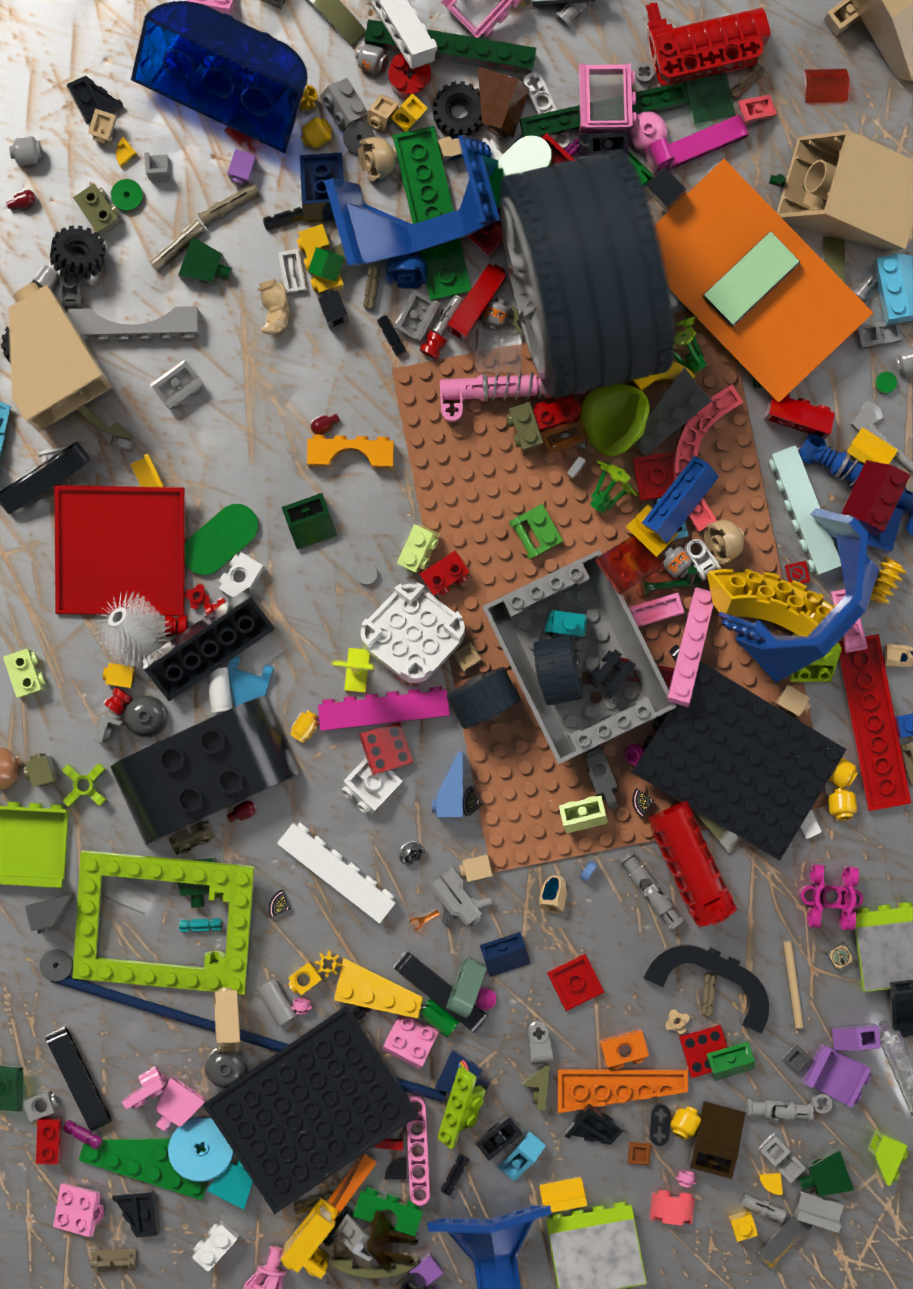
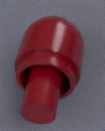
M31 190L18 192L14 195V199L6 201L8 209L18 207V209L28 208L35 204L36 195Z
M337 413L329 417L321 415L311 422V431L316 435L324 434L333 428L332 424L339 422L340 419Z
M244 801L236 805L234 811L227 814V818L230 822L236 819L240 821L246 820L256 813V805L252 801Z

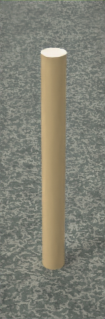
M792 941L783 942L794 1023L795 1028H803Z

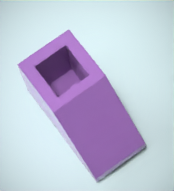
M876 1024L831 1028L834 1050L881 1048L879 1026Z

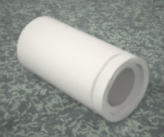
M218 668L207 675L211 713L224 712L232 708L228 668Z

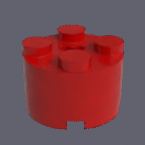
M402 53L394 56L388 70L391 89L400 98L405 100L412 93L417 98H420L431 85L430 64L411 69ZM408 73H412L411 79H408Z

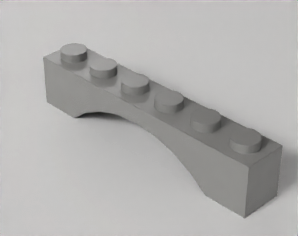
M197 306L175 307L157 320L134 325L109 321L97 315L90 308L68 309V315L84 341H87V338L107 341L109 337H117V340H130V337H139V340H151V336H160V339L163 340L173 339V336H181L182 339H194L195 335H199V309Z

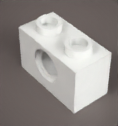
M242 552L239 556L235 555L229 564L232 567L229 573H224L218 582L221 585L219 590L232 598L248 587L251 590L263 571L264 566ZM243 571L246 575L245 580L240 583L234 580L235 573Z

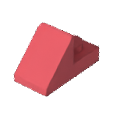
M770 95L744 99L738 102V108L746 127L758 120L772 118L777 115Z

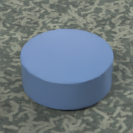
M592 860L589 861L580 875V879L587 883L598 864Z

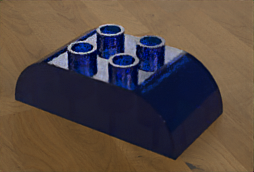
M189 1L167 2L154 7L145 15L131 81L284 154L291 140L308 80L307 69L303 60L286 43L266 32L250 27L226 13H221L204 4Z

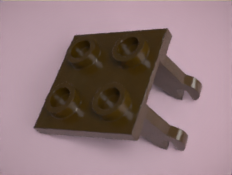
M375 1210L374 1219L371 1222L370 1238L367 1242V1251L385 1271H389L391 1263L413 1265L414 1259H411L412 1256L393 1253L391 1250L393 1243L417 1245L418 1239H416V1236L397 1233L394 1230V1226L380 1210Z

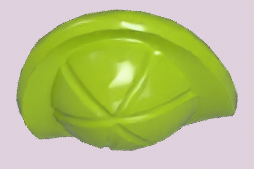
M621 383L593 389L583 399L581 404L582 412L579 413V419L589 436L587 441L604 455L616 456L627 451L634 442L642 437L649 415V401L645 393L634 386Z

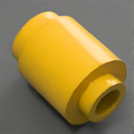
M307 710L306 713L302 711L291 727L290 735L298 741L305 743L318 727L320 722L317 718L319 716L310 710Z

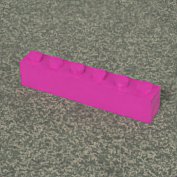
M442 686L429 687V692L411 689L408 690V694L399 695V691L387 692V697L378 698V694L365 695V699L357 700L356 696L344 697V702L335 703V699L322 700V704L318 705L320 729L325 731L450 716L447 690H442Z

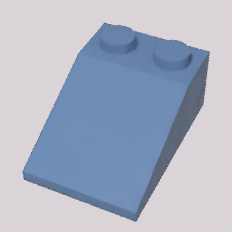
M463 752L457 753L436 795V799H432V813H436V817H463Z

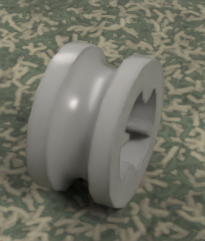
M646 62L637 65L635 79L642 84L649 83L654 75L653 66ZM641 69L644 71L645 69H648V75L650 76H643L642 78L640 76L641 71L639 70Z
M818 1093L813 1096L812 1103L815 1111L824 1114L831 1110L832 1100L828 1095ZM823 1097L826 1098L825 1103L827 1106L825 1108L821 1106V1109L817 1108L819 1105L817 1100L819 1098L823 1100Z

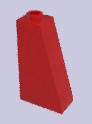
M491 264L487 265L447 324V331L466 343L480 321L487 305L494 299L507 279V274L504 273L505 269L497 264H494V266Z

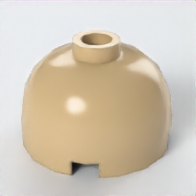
M380 137L360 140L359 143L362 144V147L358 148V158L362 171L364 172L367 169L370 175L367 176V179L376 181L388 176L392 172L395 159L397 158L395 148L391 147L385 139Z
M718 520L706 525L708 528L703 533L704 541L709 551H713L716 555L715 558L719 564H726L740 555L744 545V533L741 528H738L736 524L729 520Z

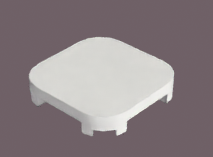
M418 582L417 584L405 585L400 583L394 588V593L369 619L365 618L361 624V641L366 651L398 677L411 683L423 682L430 678L461 645L465 635V625L458 611L456 613L427 592L425 586Z

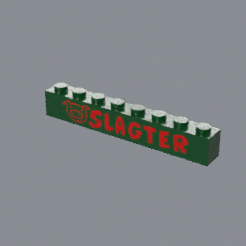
M368 19L364 39L365 44L371 43L384 48L386 51L401 53L384 23ZM427 29L428 35L437 44L435 59L522 74L533 73L537 49L535 47Z

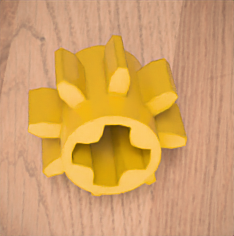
M300 83L294 87L295 92L291 94V100L296 108L303 111L304 109L310 110L316 106L314 102L318 100V94L313 86L308 85V83L304 85Z
M329 950L328 955L324 956L320 952L321 961H315V964L320 965V969L317 972L320 973L323 970L326 972V977L329 976V972L337 974L338 972L335 967L342 966V963L336 960L339 954L333 956L331 955V950ZM325 958L327 960L332 959L334 961L332 963V969L330 967L325 968L323 966L325 963Z

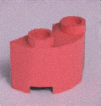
M658 1190V1193L652 1192L650 1219L653 1221L661 1220L665 1224L683 1225V1223H688L692 1225L695 1197H692L691 1193L680 1192L679 1196H672L671 1191Z

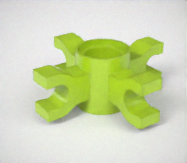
M98 763L88 775H80L70 764H67L62 771L74 781V789L63 799V802L68 807H71L81 795H88L98 806H101L107 799L95 789V780L106 768L101 763ZM82 779L89 781L90 786L87 791H82L79 787Z

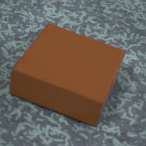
M629 1141L627 1163L649 1166L651 1143Z

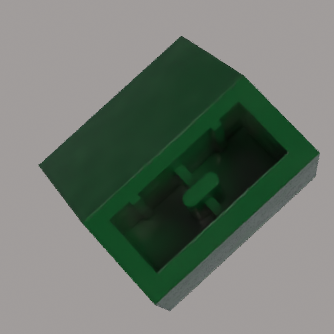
M322 493L281 507L297 550L337 536Z

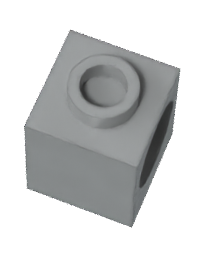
M50 1090L22 1101L29 1122L55 1113L57 1111L56 1107L59 1106L56 1095L51 1094ZM38 1100H44L47 1103L46 1110L38 1109Z

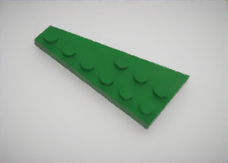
M102 1138L103 1143L98 1149H94L90 1144L84 1143L78 1160L198 1200H203L209 1182L187 1180L174 1170L168 1155L171 1138ZM203 1145L202 1147H197V1148H196L197 1151H198V1154H199L201 1151H202V1152H205V1151H206L205 1148H204V1145Z

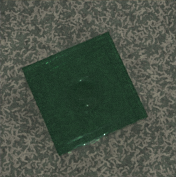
M727 73L685 81L693 124L736 115Z
M0 1065V1110L22 1111L23 1067Z

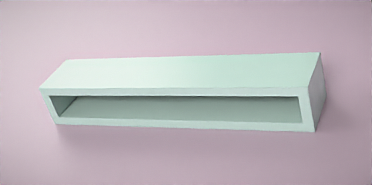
M796 445L771 454L768 465L771 472H775L778 478L776 481L777 488L785 496L786 500L783 503L788 513L791 512L794 519L791 521L795 533L799 532L801 537L799 544L802 552H806L808 555L807 565L810 572H814L815 576L841 567L840 557L832 537L810 515L816 508L820 509Z

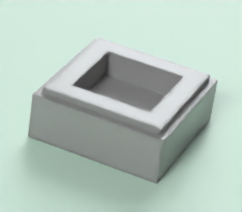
M579 456L566 476L574 480L585 465L586 460Z

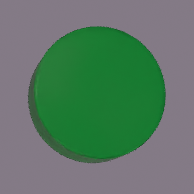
M882 372L875 379V387L882 394L891 393L897 386V378L891 372Z

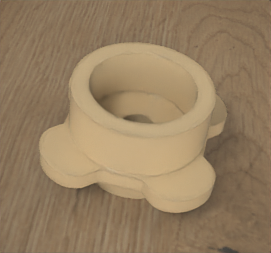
M672 1009L669 1012L670 1016L665 1023V1027L668 1030L673 1029L679 1034H683L686 1031L685 1025L690 1020V1017L687 1013L681 1014L676 1009Z

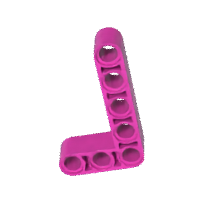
M737 115L670 144L666 138L657 140L648 146L645 157L655 176L664 167L670 171L748 137L749 133L741 115Z

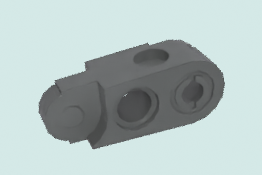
M599 744L589 749L585 754V763L588 768L586 771L596 796L605 798L611 811L618 808L614 793L618 792L617 784Z

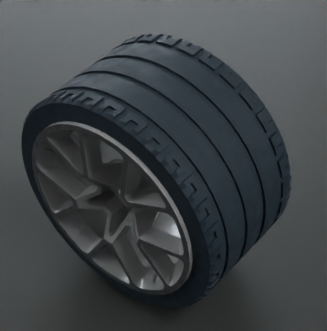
M621 150L605 152L603 155L596 154L579 158L576 161L570 160L553 164L549 167L544 166L526 170L522 174L517 172L505 175L500 184V219L508 272L525 341L534 367L546 392L553 398L567 396L570 392L576 394L593 390L597 387H606L622 383L623 381L627 382L668 372L673 364L675 348L669 287L650 206L639 175L629 156Z

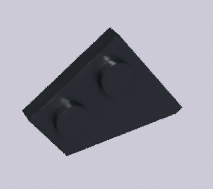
M86 75L68 83L66 86L86 124L92 121L95 109L111 113L123 107L122 101L116 100L109 95L107 90L97 86Z
M588 1104L564 1131V1137L570 1139L571 1136L584 1137V1141H598L602 1144L612 1145L624 1131V1125L591 1104Z
M155 1190L114 1194L112 1196L114 1203L117 1202L124 1219L130 1224L136 1238L160 1234Z

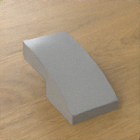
M875 322L860 325L857 328L861 348L903 340L899 323L886 325L885 322Z
M776 1136L760 1150L790 1183L806 1170L804 1165Z

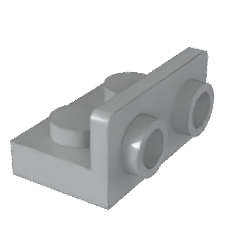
M108 712L106 716L101 715L93 740L105 743L106 739L110 740L113 727H110V724L124 726L125 722L120 720L121 716Z

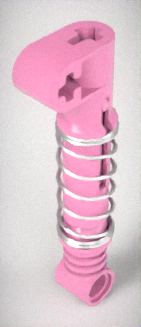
M520 372L516 376H511L510 373L507 376H499L497 373L495 377H488L487 374H483L477 378L440 379L441 412L443 418L451 423L457 422L463 415L462 400L479 399L480 401H488V398H491L494 401L495 398H502L505 401L506 397H514L517 400L518 397L529 399L530 396H537L540 399L542 394L544 398L552 397L546 392L541 379L537 378V375H534L533 372L530 375H522ZM587 391L580 392V393H576V394H578V395L585 394ZM443 400H460V403H454V408L458 410V412L454 413V416H450V413L446 412V410L450 409V404H443Z

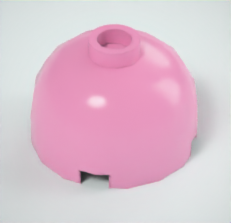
M653 112L636 114V125H632L631 132H628V147L633 152L646 156L648 146L651 143L662 138L667 139L668 129L665 121Z

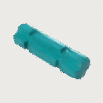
M212 918V921H209V919H191L192 921L190 922L186 919L179 922L181 933L189 932V930H192V932H209V929H212V931H221L222 929L220 918Z

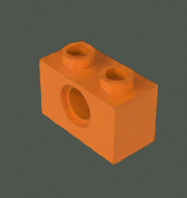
M641 1029L599 1040L607 1068L611 1067L612 1070L622 1068L624 1063L630 1061L633 1064L644 1062L645 1057L649 1056ZM622 1045H628L631 1048L627 1056L619 1054V1048Z

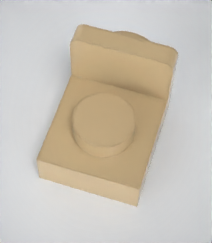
M380 94L368 109L366 123L384 133L387 130L388 121L397 111L399 103Z
M95 109L88 134L94 135L92 140L104 144L106 140L112 141L113 137H111L117 116Z

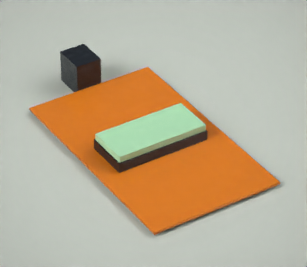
M725 159L720 161L687 194L686 188L665 167L646 184V191L667 212L655 224L660 243L669 290L778 403L873 314L865 303Z

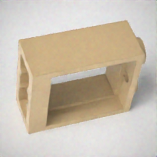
M220 988L219 991H215L214 997L217 1053L227 1051L239 1052L240 1035L237 990Z

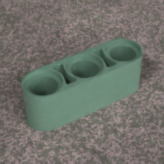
M469 957L464 959L447 1002V1009L464 1018L469 1016L487 969L485 965Z

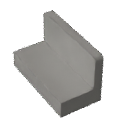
M802 1192L795 1212V1218L799 1221L839 1233L841 1228L839 1220L844 1206L841 1203Z
M347 1214L335 1230V1233L351 1252L370 1262L372 1257L363 1248L370 1236L352 1216Z

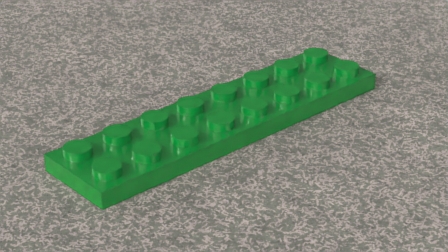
M434 126L392 135L412 224L453 212ZM460 239L419 252L425 259L428 267L426 285L430 300L435 301L470 292L471 284Z

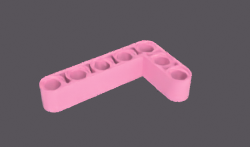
M411 1095L408 1096L411 1102H420L422 1109L418 1111L420 1115L407 1124L410 1198L414 1204L424 1205L428 1202L430 1196L426 1103L422 1097ZM414 1123H420L423 1126V1130L421 1133L416 1134L412 1132L411 1126ZM415 1145H421L424 1148V1152L421 1155H415L412 1152V1148ZM416 1167H422L425 1170V1174L422 1177H416L413 1174V1170ZM423 1189L426 1192V1196L423 1199L416 1198L414 1196L415 1190Z

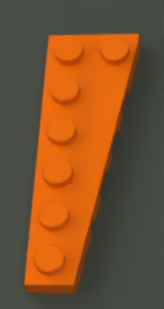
M558 1069L557 1112L564 1113L582 1110L588 1104L600 1107L633 1100L688 1092V1070Z

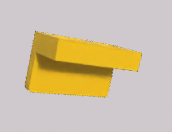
M864 427L860 429L847 449V453L863 463L869 460L889 464L898 451L897 448Z
M148 453L144 455V458L130 464L140 486L165 487Z
M646 505L626 528L657 557L674 540L678 533L676 532L670 541L665 543L658 534L646 528L642 522L653 509L650 505Z
M581 1177L539 1185L542 1204L550 1205L551 1213L587 1206Z

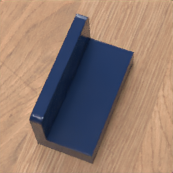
M521 932L480 945L490 977L530 964Z

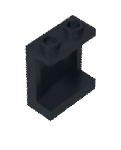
M913 980L890 982L891 1027L896 1038L913 1036Z

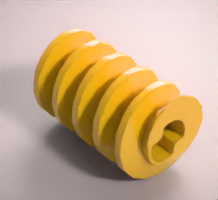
M884 556V559L888 563H880L883 570L878 572L879 578H876L870 597L871 600L879 604H889L886 595H894L890 588L898 589L894 581L902 582V578L898 574L907 573L902 565Z

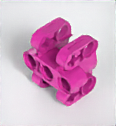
M811 864L809 881L813 885L801 887L798 893L801 902L812 906L808 907L807 926L810 928H821L823 907L840 908L839 928L854 931L856 912L853 911V908H857L863 903V894L853 888L858 886V867L843 866L841 886L824 884L825 865ZM808 889L813 890L811 901H807L804 898V894ZM833 890L836 894V899L829 903L826 900V894Z

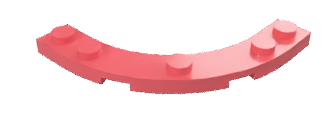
M733 384L710 398L712 402L686 422L675 448L673 462L674 481L694 456L697 457L701 440L709 428L724 414L743 403ZM704 498L688 516L697 532L706 528L707 524L717 521Z

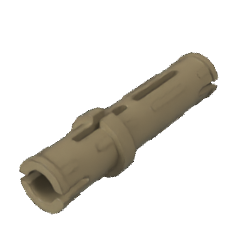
M253 182L222 201H215L213 206L199 212L198 216L203 225H206L219 216H226L225 213L260 195Z
M196 219L184 231L178 232L179 235L149 262L159 271L185 246L190 244L192 237L196 238L205 230V227Z

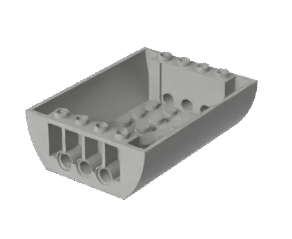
M601 550L482 606L558 764L677 707L675 703L667 701L669 690ZM547 610L588 616L585 637L573 636V644L575 650H578L576 655L579 657L582 673L589 672L591 674L596 667L600 670L605 663L602 659L609 650L613 652L616 649L622 653V658L631 659L636 664L628 676L640 679L641 683L624 680L611 699L604 695L607 688L600 684L596 689L591 684L582 683V699L548 706L545 703L537 680L533 646L534 642L538 641L546 623ZM555 633L548 636V638L560 637L563 634ZM613 666L606 677L613 682L620 671ZM594 691H598L602 695V700L598 704L590 701V694Z

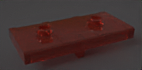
M634 535L596 558L597 564L619 595H622L664 567V559L658 560Z

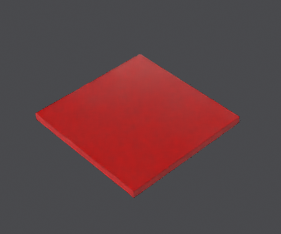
M54 485L55 614L109 615V612L112 613L114 609L116 610L115 603L117 609L119 608V603H121L122 608L124 599H126L127 608L128 604H130V599L133 602H137L134 599L135 597L139 599L144 597L141 601L144 604L147 601L146 604L149 605L147 607L150 610L155 609L157 611L155 615L157 613L160 616L185 615V487Z

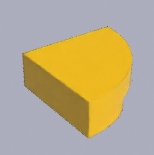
M124 137L119 140L116 148V160L121 168L137 155Z
M780 1172L758 1174L760 1182L766 1190L776 1195H783Z

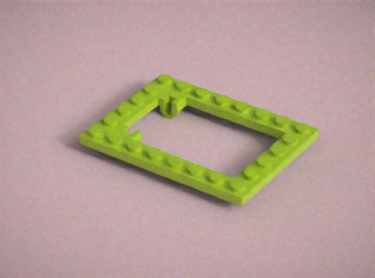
M82 850L80 852L73 979L211 992L219 991L220 988H232V990H237V994L244 995L246 991L255 866ZM102 875L210 885L209 900L214 901L215 898L221 897L223 902H229L226 955L221 951L206 952L204 967L97 957Z

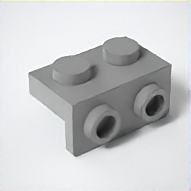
M348 78L327 86L320 95L324 106L328 109L335 124L338 125L341 131H344L351 123L360 121L368 115L366 107Z
M412 290L393 328L413 340L421 341L422 338L427 336L429 332L428 326L439 313L438 307L440 302L430 300V298L420 292Z
M183 360L150 385L166 407L170 409L171 407L179 406L183 402V398L189 394L194 395L197 393L203 383L187 361Z

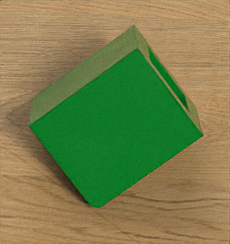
M316 247L308 271L319 277L337 281L344 256Z

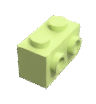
M414 524L397 564L415 573H422L429 565V558L432 551L438 545L440 534L425 526Z
M27 648L3 657L16 698H22L44 690L43 685L46 682L43 673L38 672L36 665L39 664L35 652H31V649Z
M592 796L585 800L571 801L559 806L566 834L608 824L601 796Z

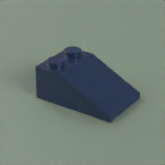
M342 152L300 155L304 221L335 219L324 181L331 178L344 181Z

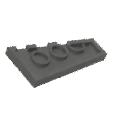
M683 368L647 418L642 437L634 442L645 456L712 402L686 368Z

